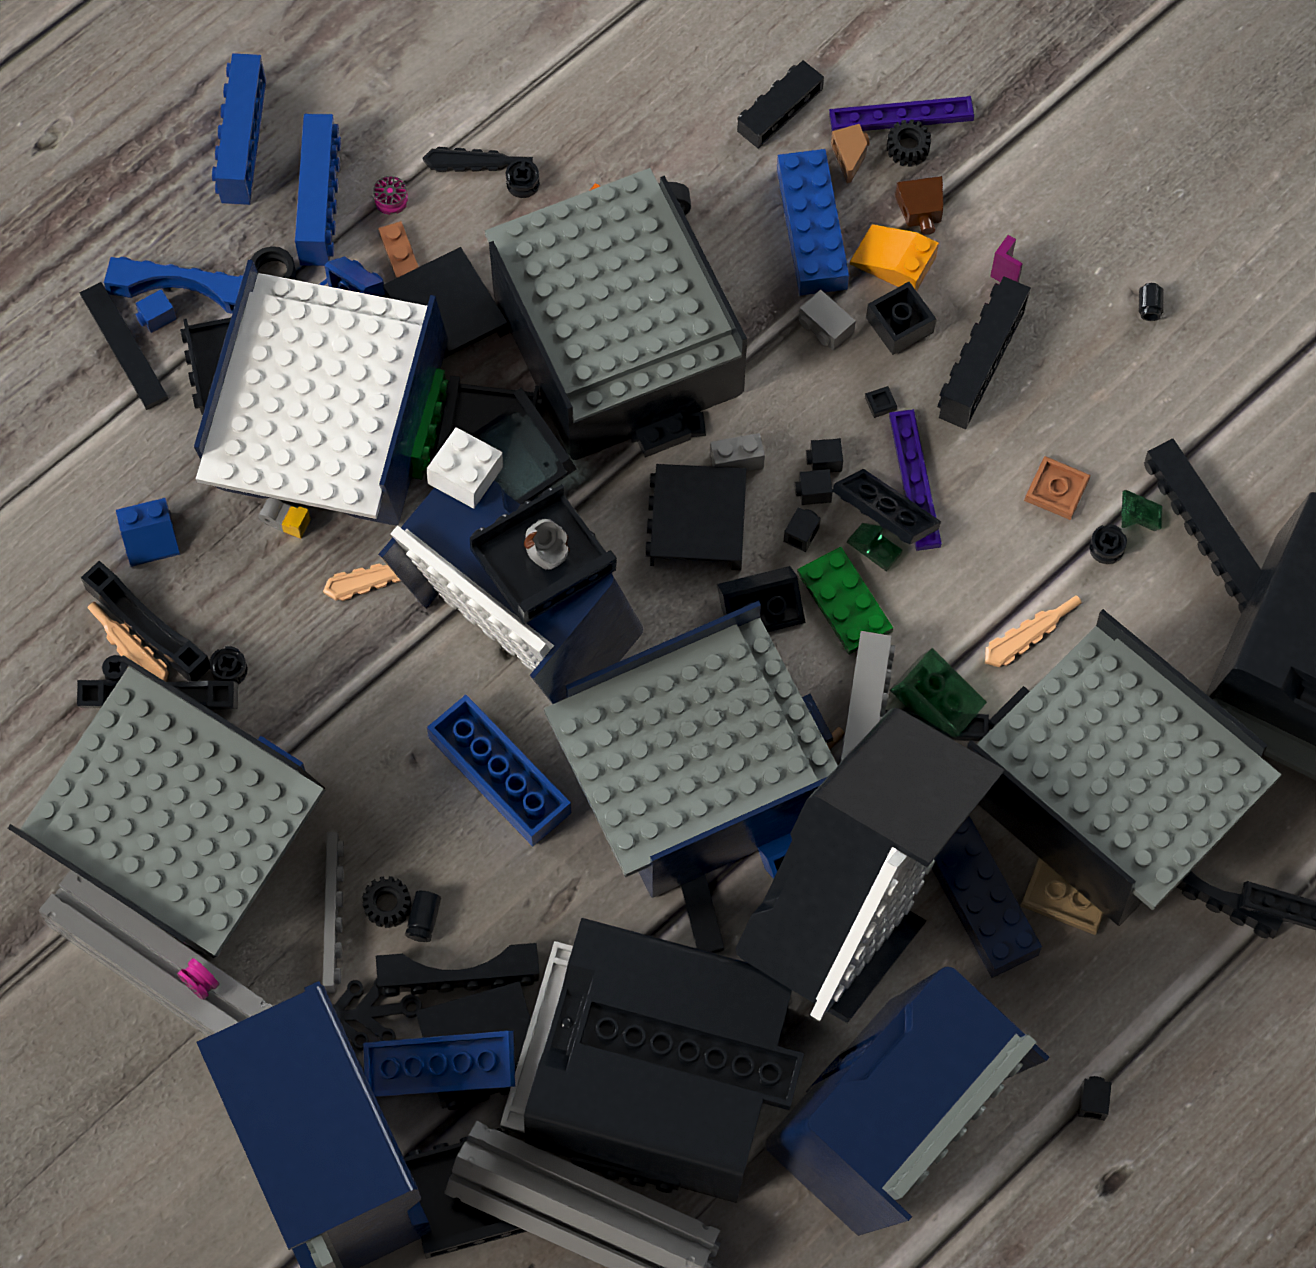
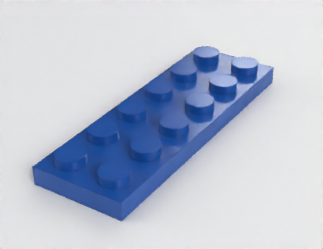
M513 1031L363 1043L364 1073L375 1097L516 1087Z

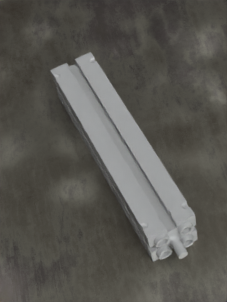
M72 870L59 884L60 888L55 895L51 894L39 909L40 914L45 918V922L51 929L59 932L64 938L207 1037L273 1007L270 1003L267 1004L264 999L152 922ZM192 958L201 963L220 984L215 990L211 989L208 992L209 996L205 1000L195 995L177 975L181 969L188 967V962Z
M476 1121L467 1141L464 1142L456 1157L452 1169L453 1173L449 1178L444 1194L453 1198L457 1197L461 1202L607 1268H719L713 1265V1261L709 1260V1257L715 1258L721 1244L716 1241L720 1232L719 1229L705 1226L703 1222L494 1128L489 1129L487 1125Z

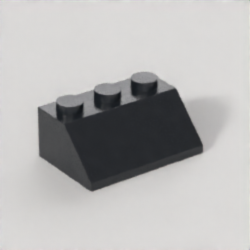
M791 566L717 584L724 616L759 601L761 605L760 619L767 632L806 623L798 578Z

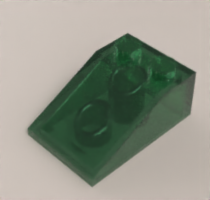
M933 648L922 654L890 689L909 710L955 738L958 737L987 703Z

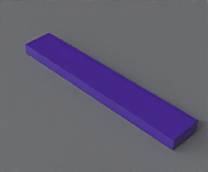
M971 96L835 108L829 109L831 132L856 124H860L862 131L891 129V127L894 128V124L897 122L901 126L902 120H906V124H909L910 120H914L913 124L915 125L919 121L922 123L921 126L974 121V111Z
M914 409L890 412L889 419L905 497L936 517ZM939 529L916 541V551L941 548L942 543Z

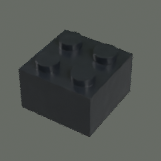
M910 282L870 302L867 306L866 319L892 355L934 333L936 318Z

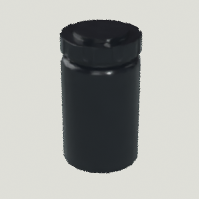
M416 891L407 924L408 928L405 932L406 937L418 942L431 941L441 896L429 891Z

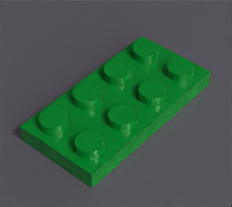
M436 368L411 453L414 469L412 477L420 480L423 479L424 472H427V467L431 463L432 458L429 457L430 450H435L438 439V435H435L437 427L441 428L443 413L441 412L442 407L445 406L449 380L445 378V370Z
M842 547L797 569L800 579L849 655L858 650L861 631L884 635L893 632V626Z

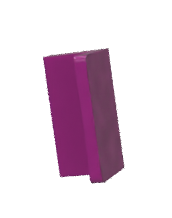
M1010 235L1006 236L994 255L990 277L1001 282L1003 276L1019 282L1023 264L1013 258L1016 239Z

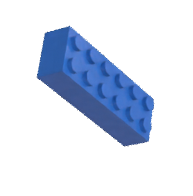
M232 53L231 63H227L226 75L229 77L228 83L224 84L223 94L226 102L221 105L223 124L218 126L220 146L216 145L215 160L218 161L217 167L213 166L212 181H216L215 193L219 194L221 203L250 205L266 77L261 55Z
M304 114L295 232V244L300 265L324 266L330 261V257H334L332 235L336 233V222L333 221V214H337L335 193H338V178H336V172L340 170V159L337 155L338 151H341V137H339V125L334 124L333 114Z
M826 149L778 155L777 175L799 296L816 294L820 290L824 293L848 290L849 272Z
M464 695L427 727L429 739L532 847L572 813L571 802L467 695Z

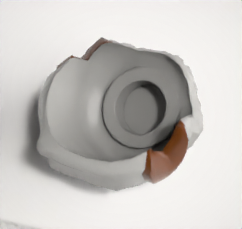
M550 519L538 520L527 529L524 546L529 557L543 569L549 570L559 566L570 552L567 547L569 536L562 527Z

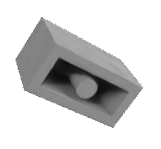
M822 290L818 291L804 303L799 310L801 325L806 330H811L817 335V339L822 345H828L833 351L854 333L856 321Z
M760 433L710 442L712 467L747 468V471L763 469L765 454Z

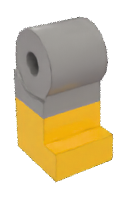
M274 498L266 500L258 516L265 524L300 539L311 520L308 509L300 506L296 508Z

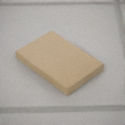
M1038 859L1021 907L1096 935L1104 913L1043 860Z

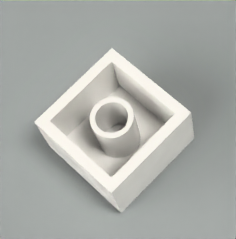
M456 427L427 467L428 484L474 509L503 468L502 452Z

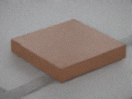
M1044 456L1024 501L1071 520L1091 475Z

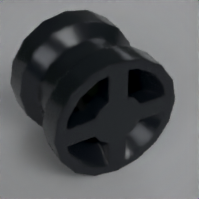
M109 656L103 662L102 671L106 680L119 681L127 670L128 666L120 660L121 656Z

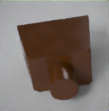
M942 176L897 182L895 197L906 224L909 227L920 226L922 235L934 233V224L940 223L943 215Z

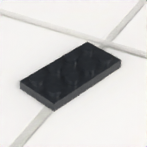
M865 469L836 482L833 486L832 492L840 496L843 501L850 503L862 514L869 516L879 523L882 528L889 530L898 536L901 541L909 545L937 531L940 527V520Z

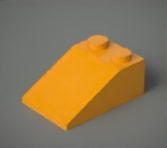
M872 224L849 264L897 287L910 282L917 291L937 257L939 243L917 232Z

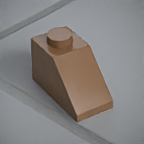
M860 124L832 131L831 145L846 183L852 182L866 157L867 146L870 145L868 134L862 131Z

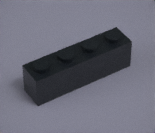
M804 60L797 66L793 65L784 78L776 80L765 95L762 94L755 100L752 107L740 113L737 118V132L759 149L823 90L824 76Z

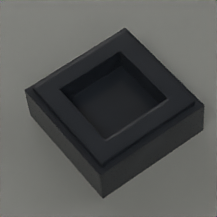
M889 386L865 393L866 402L874 418L897 411V404Z

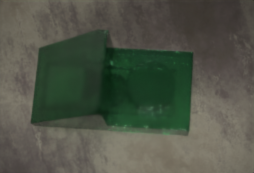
M1128 490L1122 491L1121 528L1139 524L1152 531L1162 529V505Z
M862 523L849 537L847 543L887 572L901 556L903 550L883 536L884 528L881 526Z

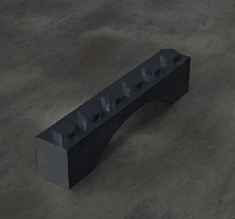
M98 561L81 577L85 589L189 682L198 681L210 669L208 656L152 613L101 561Z
M77 680V706L81 708H101L119 681ZM235 681L167 682L208 709H238V683Z
M1192 871L1176 886L1182 890V894L1190 900L1199 899L1205 902L1206 907L1212 912L1220 913L1222 911L1230 916V920L1240 926L1246 924L1252 927L1254 933L1261 938L1267 939L1270 937L1274 939L1283 922L1279 919L1239 908L1241 894L1214 887L1197 877Z
M537 943L509 945L502 953L488 962L460 970H442L428 967L413 961L403 953L377 955L378 994H384L385 997H395L400 995L401 992L421 995L425 994L427 990H438V992L446 993L453 991L454 988L464 987L465 990H477L481 986L491 985L492 988H498L519 981L521 986H530L534 982L539 981Z

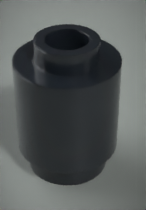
M1146 283L1139 289V313L1145 321L1159 320L1163 313L1164 289L1156 283Z

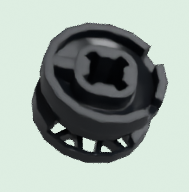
M526 159L511 162L505 172L506 185L510 194L518 198H528L534 195L540 185L537 166Z
M1112 524L1108 526L1101 525L1096 528L1089 545L1090 554L1096 561L1102 564H1114L1121 559L1127 544L1126 534H1123L1121 528Z
M225 646L221 650L217 649L210 658L209 666L215 681H235L239 685L245 679L248 667L244 655L239 649Z

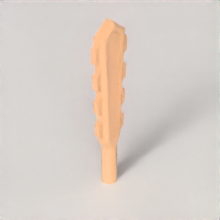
M379 563L371 565L370 569L366 570L358 568L349 574L345 572L334 574L332 578L328 579L323 593L335 601L339 599L345 601L351 599L354 594L362 595L370 592L371 588L376 587L380 589L386 587L388 582L397 583L401 580L388 565H381Z
M1074 596L1054 610L1040 611L1035 614V619H1027L1020 624V628H1012L1005 632V637H997L990 641L989 646L985 649V664L996 667L1009 665L1015 660L1017 654L1022 655L1029 650L1031 643L1037 644L1041 641L1044 633L1050 634L1054 631L1061 617L1082 604L1080 598Z
M92 602L88 606L90 612L105 627L107 640L111 645L117 646V652L121 657L124 655L165 682L168 681L169 671L167 670V665L161 659H155L154 652L148 646L143 647L141 645V639L136 635H131L130 629L125 624H119L117 621L112 620L96 602Z

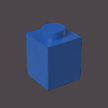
M162 289L136 302L138 313L135 314L140 325L142 327L146 325L151 333L177 319L174 308Z

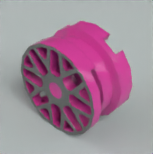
M385 176L375 183L373 194L375 206L379 211L390 215V213L394 212L398 214L405 209L408 196L403 180L395 176Z
M194 958L188 962L186 969H181L177 973L181 981L202 1000L209 996L208 992L211 989L215 990L220 985L215 977Z

